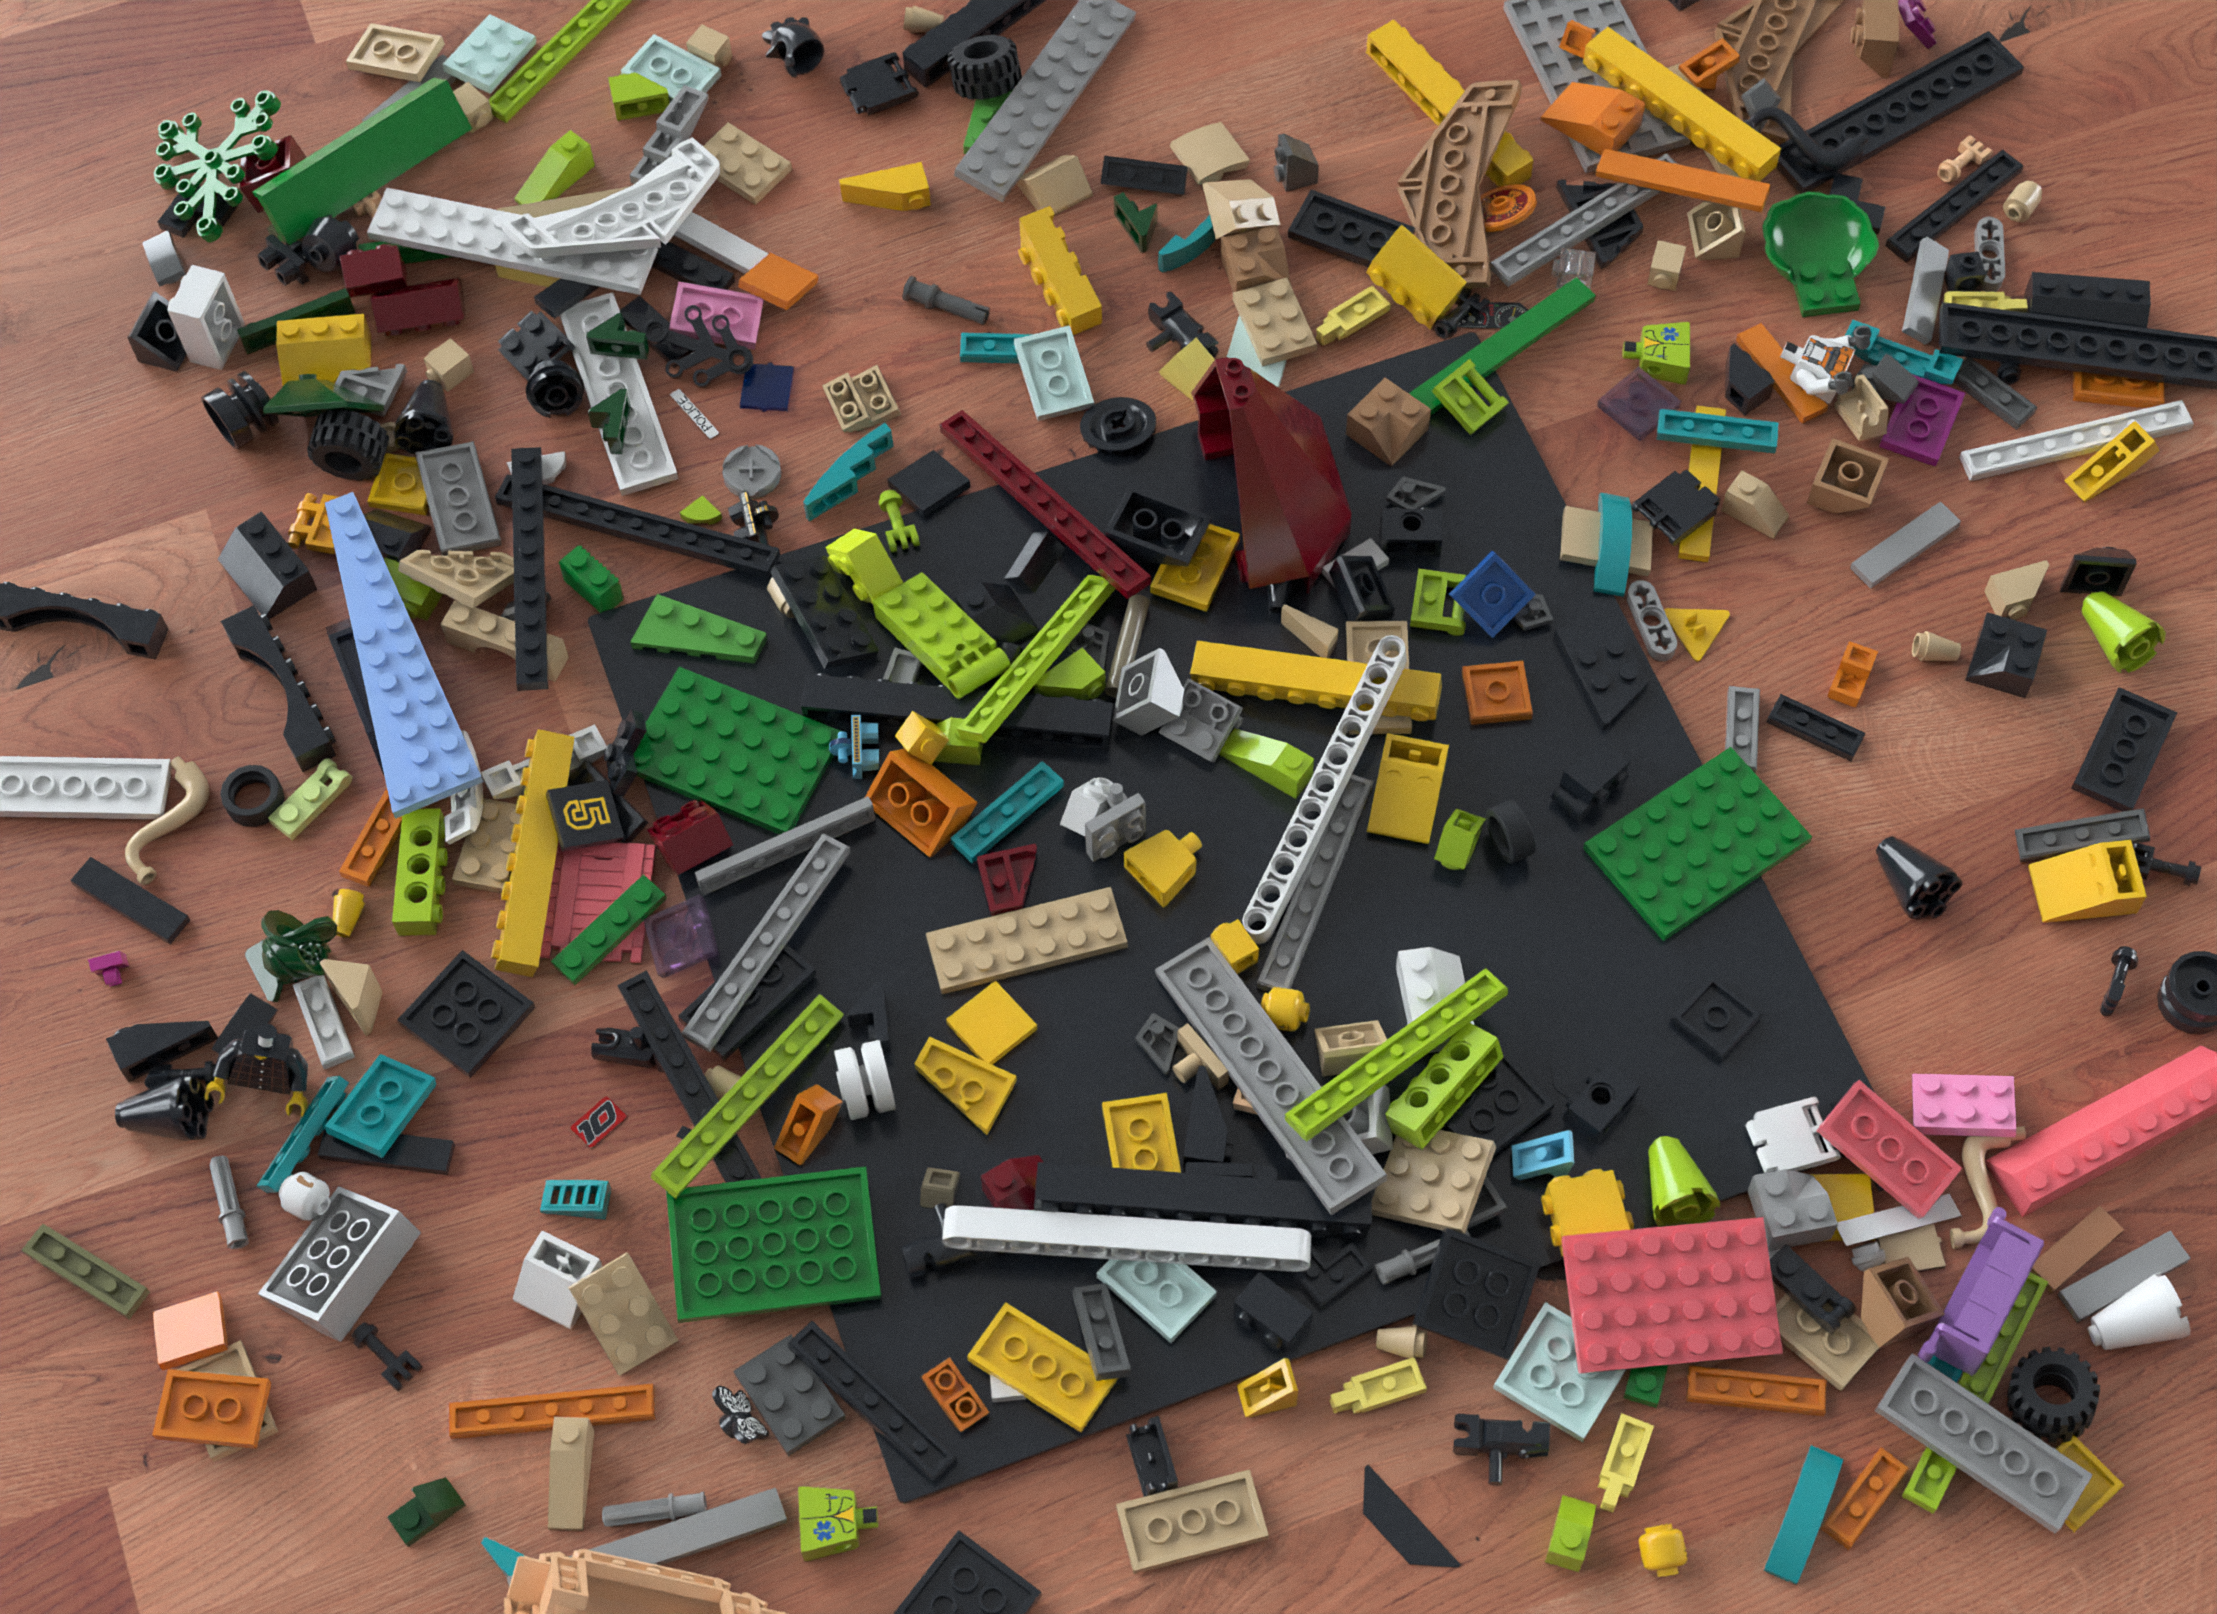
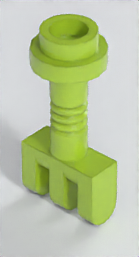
M895 490L883 492L879 500L880 509L888 512L893 530L885 532L891 553L897 551L895 541L898 540L903 550L909 548L906 539L911 537L914 547L920 545L915 525H904L899 510L903 500L901 495Z

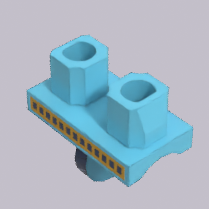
M851 715L852 739L847 738L846 732H839L838 739L830 742L829 751L833 755L838 756L840 763H846L848 756L852 755L853 779H862V771L879 769V749L861 750V744H878V723L861 722V715Z

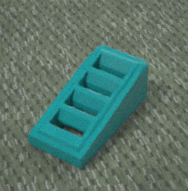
M546 1180L540 1212L606 1220L612 1188L609 1181ZM554 1190H560L557 1204H551ZM567 1191L572 1192L570 1204H564ZM579 1192L584 1193L582 1204H577ZM591 1194H596L594 1204H589Z

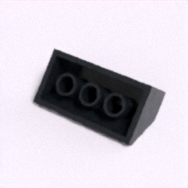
M2032 272L2024 292V299H2027V313L2147 328L2151 306L2150 281Z

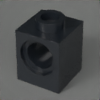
M1979 251L1950 255L1944 274L1948 292H1980L1986 272Z

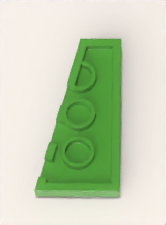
M657 594L630 643L633 649L643 650V647L657 648V652L670 653L671 650L687 652L690 656L700 657V654L715 655L716 659L755 663L768 638L766 632Z

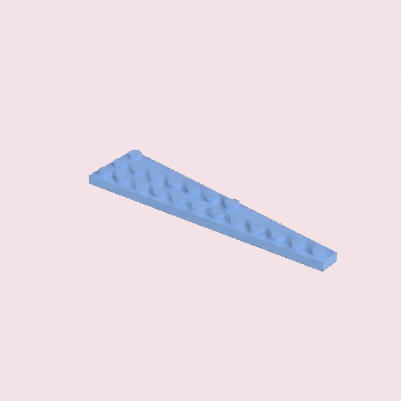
M351 492L326 502L325 507L392 813L396 819L483 782V779L354 493Z

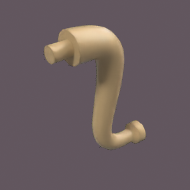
M179 756L175 757L170 765L177 771L175 780L185 789L186 796L174 808L137 831L125 848L126 862L137 874V880L142 885L151 883L155 879L157 872L150 866L146 867L140 860L139 853L141 849L153 840L192 820L204 809L209 798V784L203 772L193 761L185 763Z
M2024 1126L2016 1127V1137L1967 1136L1962 1148L1963 1165L1969 1184L1982 1211L1983 1224L1979 1229L1963 1232L1960 1228H1952L1950 1230V1241L1953 1249L1962 1248L1964 1244L1980 1243L1988 1228L1987 1221L1993 1210L1998 1207L1986 1169L1985 1154L1990 1149L2009 1148L2012 1140H2025L2026 1131Z

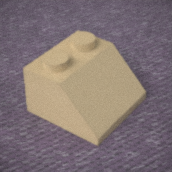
M1251 179L1207 182L1203 184L1216 239L1275 224L1277 226L1280 225L1274 197Z

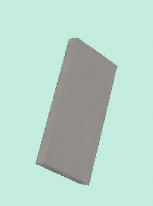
M474 441L416 452V460L441 555L448 556V551H475L500 546L501 539Z

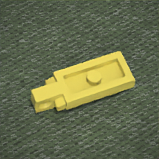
M1370 286L1329 311L1328 316L1323 320V325L1316 329L1317 335L1315 338L1322 346L1334 341L1335 338L1338 340L1346 338L1390 311L1391 304L1374 286Z
M1945 292L1943 298L1944 302L2025 313L2028 310L2027 299H2010V296H2005L2004 292Z
M1410 1358L1351 1377L1349 1382L1343 1384L1344 1390L1331 1394L1329 1401L1334 1414L1351 1408L1354 1414L1364 1413L1426 1393L1427 1387L1416 1359Z
M1621 1413L1599 1476L1600 1482L1598 1487L1606 1490L1600 1506L1601 1509L1613 1513L1619 1495L1628 1498L1630 1491L1634 1487L1654 1425Z

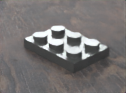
M791 1334L733 1371L787 1456L792 1455L846 1419L845 1414L821 1378L788 1348V1342L793 1339Z

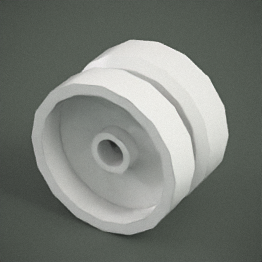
M879 1040L862 1045L861 1053L864 1065L858 1066L855 1051L851 1047L834 1051L839 1070L836 1072L842 1100H846L851 1120L868 1115L867 1095H872L875 1109L879 1113L896 1109Z

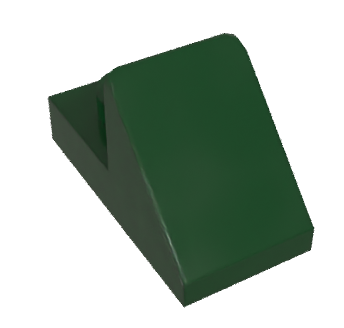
M1124 192L1114 196L1115 217L1142 254L1147 252L1158 220V205L1153 204L1139 211L1136 203L1129 201Z
M617 313L587 332L586 339L590 354L648 359L650 350L646 333L634 330L625 331L622 313Z
M619 389L588 410L591 427L603 429V441L608 442L610 454H622L631 408L627 389Z
M444 1477L414 1486L411 1490L415 1497L387 1516V1518L407 1547H410L466 1506V1504L449 1480Z

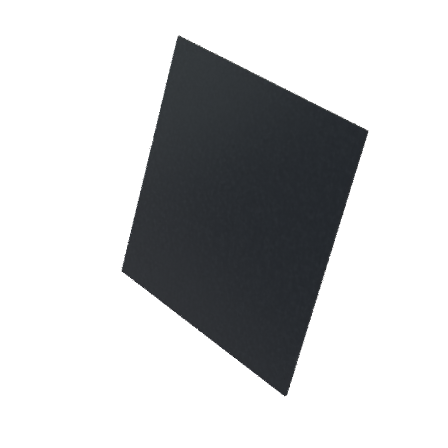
M1469 332L1285 392L1321 417L1352 513L1350 535L1345 542L1341 543L1332 561L1370 538L1380 548L1381 510L1396 507L1387 502L1386 497L1402 477L1446 488L1444 495L1423 507L1442 510L1443 541L1441 556L1386 555L1389 558V563L1378 571L1395 611L1369 621H1407L1409 669L1441 674L1442 689L1436 720L1416 721L1412 719L1411 734L1394 735L1449 745L1430 842L1425 844L1367 832L1387 734H1371L1352 774L1374 781L1373 788L1291 986V989L1301 991L1304 995L1305 1003L1310 1004L1309 1017L1306 1023L1301 1022L1296 1031L1278 1030L1319 1085L1323 1087L1339 1074L1322 1077L1314 1029L1378 1020L1386 1038L1389 1039L1408 1025L1396 971L1398 951L1432 947L1460 957L1465 983L1485 968L1488 969L1508 988V995L1473 1020L1474 1025L1497 1037L1500 1046L1546 1093L1555 1105L1553 1110L1492 1157L1486 1176L1507 1206V1211L1467 1229V1231L1475 1239L1541 1263L1539 1269L1564 1261V1256L1561 1255L1559 1246L1553 1245L1550 1234V1227L1553 1226L1551 1216L1545 1215L1541 1196L1545 1195L1548 1183L1556 1177L1550 1173L1524 1180L1513 1177L1512 1145L1567 1130L1571 1131L1574 1165L1567 1175L1574 1178L1583 1176L1584 1173L1594 1169H1602L1603 1172L1613 1170L1616 1181L1620 1180L1623 1184L1625 1199L1622 1202L1625 1212L1630 1211L1632 1215L1634 1229L1653 1228L1657 1224L1653 1217L1648 1150L1657 1138L1662 1136L1677 1138L1714 1189L1719 1201L1723 1202L1747 1193L1753 1175L1764 1174L1756 1152L1758 1148L1764 1147L1765 1144L1754 1146L1746 1128L1747 1122L1754 1120L1756 1112L1817 1097L1819 1102L1817 1108L1824 1121L1833 1110L1830 1104L1844 1097L1858 1080L1863 1082L1873 1092L1874 1090L1761 876L1663 941L1583 849L1585 842L1703 764L1614 595L1594 591L1595 566L1560 560L1562 518L1566 504L1496 370L1484 379L1500 397L1504 396L1509 404L1472 435L1467 432L1444 406L1430 416L1429 430L1392 467L1346 435L1347 414L1384 378H1387L1409 394L1481 343L1476 333ZM1475 386L1471 387L1485 404L1490 407L1491 404ZM1198 420L1153 434L1151 441H1145L1144 447L1136 446L1134 452L1124 450L1121 455L1119 451H1114L1109 455L1107 450L1035 472L1040 479L1104 535L1131 485L1213 516L1212 525L1240 534V541L1235 551L1244 550L1234 455L1205 460L1198 438ZM999 484L952 499L926 517H923L918 511L902 515L905 526L915 525L920 541L919 546L914 547L911 537L906 538L909 548L903 550L898 540L895 541L897 551L891 553L885 533L886 531L893 530L890 520L859 529L877 534L903 583L923 572L955 604V595L981 582L1010 585L1039 628V632L1088 575L1102 577ZM1049 531L1066 548L1035 593L1004 579L1033 533ZM845 534L781 554L776 565L824 555L828 558L830 555L825 547ZM1491 551H1494L1535 594L1543 595L1553 617V623L1526 631L1512 618L1493 638L1466 611L1464 612L1463 619L1466 623L1465 633L1460 636L1451 635L1447 631L1410 626L1418 569L1468 575ZM1234 554L1207 612L1150 593L1151 584L1136 593L1147 597L1150 600V605L1135 660L1159 648L1165 650L1182 687L1188 678L1191 679L1190 671L1197 641L1320 657L1281 624L1282 613L1269 611L1267 586L1250 589L1248 582L1241 583ZM1136 562L1151 576L1152 584L1161 564ZM735 569L659 594L766 632L768 639L755 663L716 659L715 655L700 654V657L690 656L687 652L671 650L670 653L657 652V648L643 647V650L633 649L630 642L656 595L592 615L588 618V624L622 720H626L632 709L643 713L645 723L679 667L802 715L801 702L807 674L825 673L833 677L843 678L856 676L864 680L877 681L883 679L894 648L909 650L876 619L873 604L861 601L856 596L853 590V585L855 584L852 578L839 572L835 573L880 651L875 658L824 669L796 617L788 618L787 615L782 614L767 591L772 575L770 578H765ZM1322 573L1315 581L1314 587L1309 594L1306 593L1302 578L1295 579L1288 606L1337 628V646L1329 659L1347 661L1345 627L1349 619L1336 589ZM1453 587L1446 588L1442 615L1444 617H1452L1454 599L1449 593L1454 589ZM1117 589L1111 593L1087 622L1109 632L1104 668L1106 682L1129 601ZM1567 627L1623 632L1649 681L1648 687L1639 697L1631 701V705L1624 712H1620L1612 720L1611 725L1607 729H1602L1554 635L1555 628ZM1036 635L1016 645L1024 650ZM1067 646L1046 672L1071 656L1074 652ZM1524 661L1533 711L1532 719L1471 725L1462 667ZM924 664L922 665L916 682L928 686L944 685ZM993 679L978 688L989 691L993 687ZM1034 686L1026 695L1035 693ZM1103 691L1102 694L1095 699H1101L1106 702L1113 703L1114 715L1116 698L1108 696L1105 693V691ZM1213 691L1243 708L1239 715L1243 718V722L1238 729L1288 743L1314 758L1313 774L1346 709L1342 707L1327 709L1313 703L1305 702L1299 705L1284 699L1263 700L1255 695L1244 694L1243 696H1234L1226 691ZM1114 721L1109 750L988 739L986 743H983L980 765L936 761L932 763L936 769L978 802L966 824L1041 761L1047 764L1064 780V787L984 855L1036 843L1037 856L1023 909L1111 887L1128 943V948L997 980V983L1037 1024V1030L993 1064L1016 1075L1017 1082L988 1135L920 1074L914 1065L929 1036L978 1058L946 1024V1019L993 982L941 994L926 939V933L991 917L977 860L972 864L951 844V840L933 857H928L875 812L874 821L834 838L849 846L851 852L786 943L815 968L816 975L739 1047V1051L746 1071H748L819 994L844 1014L842 1020L760 1107L774 1147L797 1094L817 1084L842 1100L836 1072L839 1070L834 1051L851 1047L855 1051L858 1066L864 1065L861 1048L864 1043L870 1042L868 1027L850 1028L847 1015L876 982H883L891 1054L883 1055L896 1109L879 1113L875 1109L872 1095H867L868 1115L851 1120L845 1100L842 1102L831 1129L803 1164L798 1165L776 1149L774 1150L783 1176L866 1166L881 1299L829 1306L846 1353L957 1456V1461L932 1484L873 1429L900 1503H910L1256 1375L1284 1358L1289 1359L1291 1362L1416 1315L1432 1263L1417 1269L1416 1274L1413 1276L1407 1274L1385 1285L1380 1281L1375 1265L1400 1255L1404 1249L1410 1252L1441 1239L1442 1232L1438 1229L1372 1215V1224L1367 1237L1351 1240L1344 1238L1342 1235L1333 1234L1325 1237L1311 1236V1244L1325 1261L1352 1242L1373 1266L1371 1273L1322 1310L1317 1307L1288 1271L1187 1265L1217 1291V1296L1170 1343L1108 1288L1131 1370L1129 1377L1118 1378L1083 1431L1079 1432L1027 1398L1025 1400L992 1402L990 1375L970 1363L967 1355L1005 1302L1088 1354L1072 1293L1074 1287L1103 1284L1097 1278V1272L1110 1259L999 1252L996 1256L976 1262L975 1259L940 1269V1271H935L932 1265L926 1263V1275L910 1279L902 1256L903 1251L901 1247L924 1236L927 1238L937 1236L938 1231L941 1230L934 1209L920 1205L921 1186L929 1167L960 1172L954 1206L989 1208L994 1207L982 1190L981 1175L1008 1159L1039 1155L1042 1161L1047 1163L1112 1167L1102 1102L1167 1093L1181 1173H1185V1169H1183V1156L1197 1074L1183 1083L1174 1073L1173 1066L1188 1056L1178 1045V1041L1169 1073L1166 1075L1136 1042L1135 1037L1152 1013L1157 1014L1178 1028H1182L1188 1023L1197 1034L1198 1032L1156 976L1155 969L1208 937L1211 939V934L1219 925L1226 922L1230 924L1237 919L1243 925L1244 913L1308 784L1295 799L1219 754L1214 763L1160 734L1159 731L1162 726L1141 736ZM822 723L846 732L847 738L852 739L851 726ZM878 728V744H861V750L879 749V769L862 771V779H853L852 755L848 756L846 763H840L838 756L834 755L794 828L863 799L889 752L904 749V746L895 737L899 730ZM1348 731L1345 734V736L1348 738H1356L1357 736H1359V734H1349ZM1603 738L1631 760L1627 770L1629 777L1621 788L1616 789L1614 787L1605 802L1600 806L1595 804L1587 817L1578 823L1568 815L1569 811L1550 797L1554 789L1560 785L1564 771ZM1336 757L1331 763L1342 765L1347 759ZM1101 777L1110 780L1113 784H1121L1123 793L1127 798L1137 793L1141 795L1145 801L1146 832L1135 842H1127L1118 847L1111 856L1107 858L1101 857L1093 862L1086 853L1085 836L1060 823L1072 791L1093 778ZM643 779L657 819L666 815L671 817L680 812L683 805L694 801V799ZM1323 784L1318 790L1326 793L1331 791L1334 786ZM1508 800H1513L1526 815L1535 838V853L1509 864L1501 857L1494 846L1485 821L1471 859L1465 869H1449L1444 867L1441 861L1434 859L1444 826L1456 808L1486 818L1487 809ZM711 807L718 812L733 846L677 876L714 981H716L726 971L811 849L703 895L698 886L695 875L696 871L780 835ZM1310 811L1305 815V818L1314 820L1320 816V813ZM1164 830H1169L1178 840L1193 832L1202 843V847L1193 854L1197 860L1196 873L1163 908L1124 868V852ZM1297 838L1293 840L1291 845L1302 847L1307 841L1303 838ZM1286 865L1280 867L1277 872L1281 875H1288L1292 872L1293 868ZM1269 893L1265 896L1264 901L1269 903L1275 902L1279 899L1280 895ZM1290 901L1270 940L1263 944H1256L1259 948L1258 963L1237 974L1260 1006L1263 995L1269 992L1257 988V981ZM1260 920L1255 921L1251 924L1250 928L1258 931L1263 929L1266 923ZM1711 975L1763 1014L1761 1020L1721 1063L1670 1023L1671 1017ZM1552 1021L1583 1041L1588 1077L1594 1069L1598 1068L1601 1070L1607 1062H1610L1640 1085L1636 1099L1597 1144L1565 1121L1568 1111L1565 1105L1569 1099L1554 1088L1545 1029ZM1439 1052L1427 1053L1385 1084L1389 1088L1390 1104L1404 1093L1411 1080L1419 1076L1428 1066L1431 1058ZM1229 1076L1228 1084L1220 1090H1217L1211 1083L1228 1130L1227 1143L1233 1144L1231 1163L1273 1166L1278 1171V1180L1306 1182L1293 1162L1286 1157L1285 1151L1257 1114L1234 1109L1233 1100L1238 1087ZM1601 1097L1592 1098L1596 1104H1607V1101ZM1808 1109V1112H1809V1114H1810V1117H1811V1119H1812V1122H1813L1814 1126H1816L1817 1123H1816L1815 1118H1814V1116H1813V1114H1812V1111H1811V1109ZM1392 1133V1141L1394 1143L1396 1135ZM1820 1135V1136H1819V1139H1820V1141H1821V1143H1822V1146H1823V1148H1824V1151H1825V1153H1826V1152H1828V1150H1827V1148H1826V1145H1825V1143H1824V1140H1823L1822 1136ZM1391 1150L1372 1154L1383 1170ZM1839 1151L1841 1158L1845 1157V1155ZM1812 1168L1804 1169V1170L1797 1171V1172L1802 1173V1172L1807 1171V1170H1810V1169H1812ZM1376 1188L1372 1190V1199L1375 1194ZM1258 1272L1313 1311L1311 1325L1288 1353L1280 1348L1275 1350L1263 1341L1262 1334L1253 1328L1251 1330L1244 1328L1235 1319L1236 1315L1233 1314L1234 1301ZM949 1357L968 1385L971 1384L989 1411L987 1415L961 1433L921 1379L922 1375Z

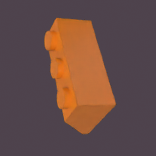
M905 748L889 752L865 796H869L875 813L928 857H933L951 840L950 838L965 826L978 803L933 765L912 755Z

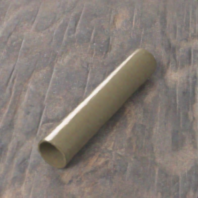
M1135 594L1128 601L1104 690L1108 696L1117 698L1122 667L1135 661L1150 605V600L1143 595Z

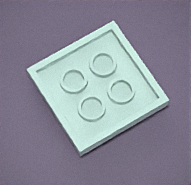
M1545 1302L1496 1380L1493 1389L1583 1442L1627 1369L1579 1374L1572 1319Z

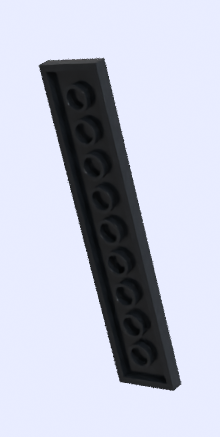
M1987 31L1806 130L1819 145L1829 150L1837 148L1846 138L1854 139L1860 133L1865 134L1868 142L1861 147L1863 155L1850 165L1833 171L1818 168L1809 162L1789 139L1778 145L1781 151L1776 168L1800 194L1809 192L1833 179L1836 173L1842 174L2023 73L2024 66L1990 31Z
M1942 302L1939 310L1940 354L2217 389V337Z

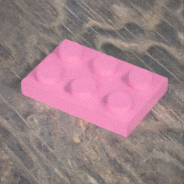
M678 282L669 330L699 340L692 324L684 316L686 308L695 305L701 309L703 314L702 320L714 343L724 344L721 334L713 329L712 320L716 315H725L730 322V330L737 345L755 350L764 299L753 294ZM692 310L689 312L688 317L694 320L699 316V312ZM723 319L716 322L718 329L726 326V321Z
M1912 1074L1913 1126L1923 1135L2016 1137L2014 1076Z

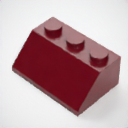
M461 277L408 285V287L374 293L371 297L377 332H385L386 336L402 334V329L414 327V331L428 330L432 328L431 324L443 323V327L460 324V319H464L466 315Z

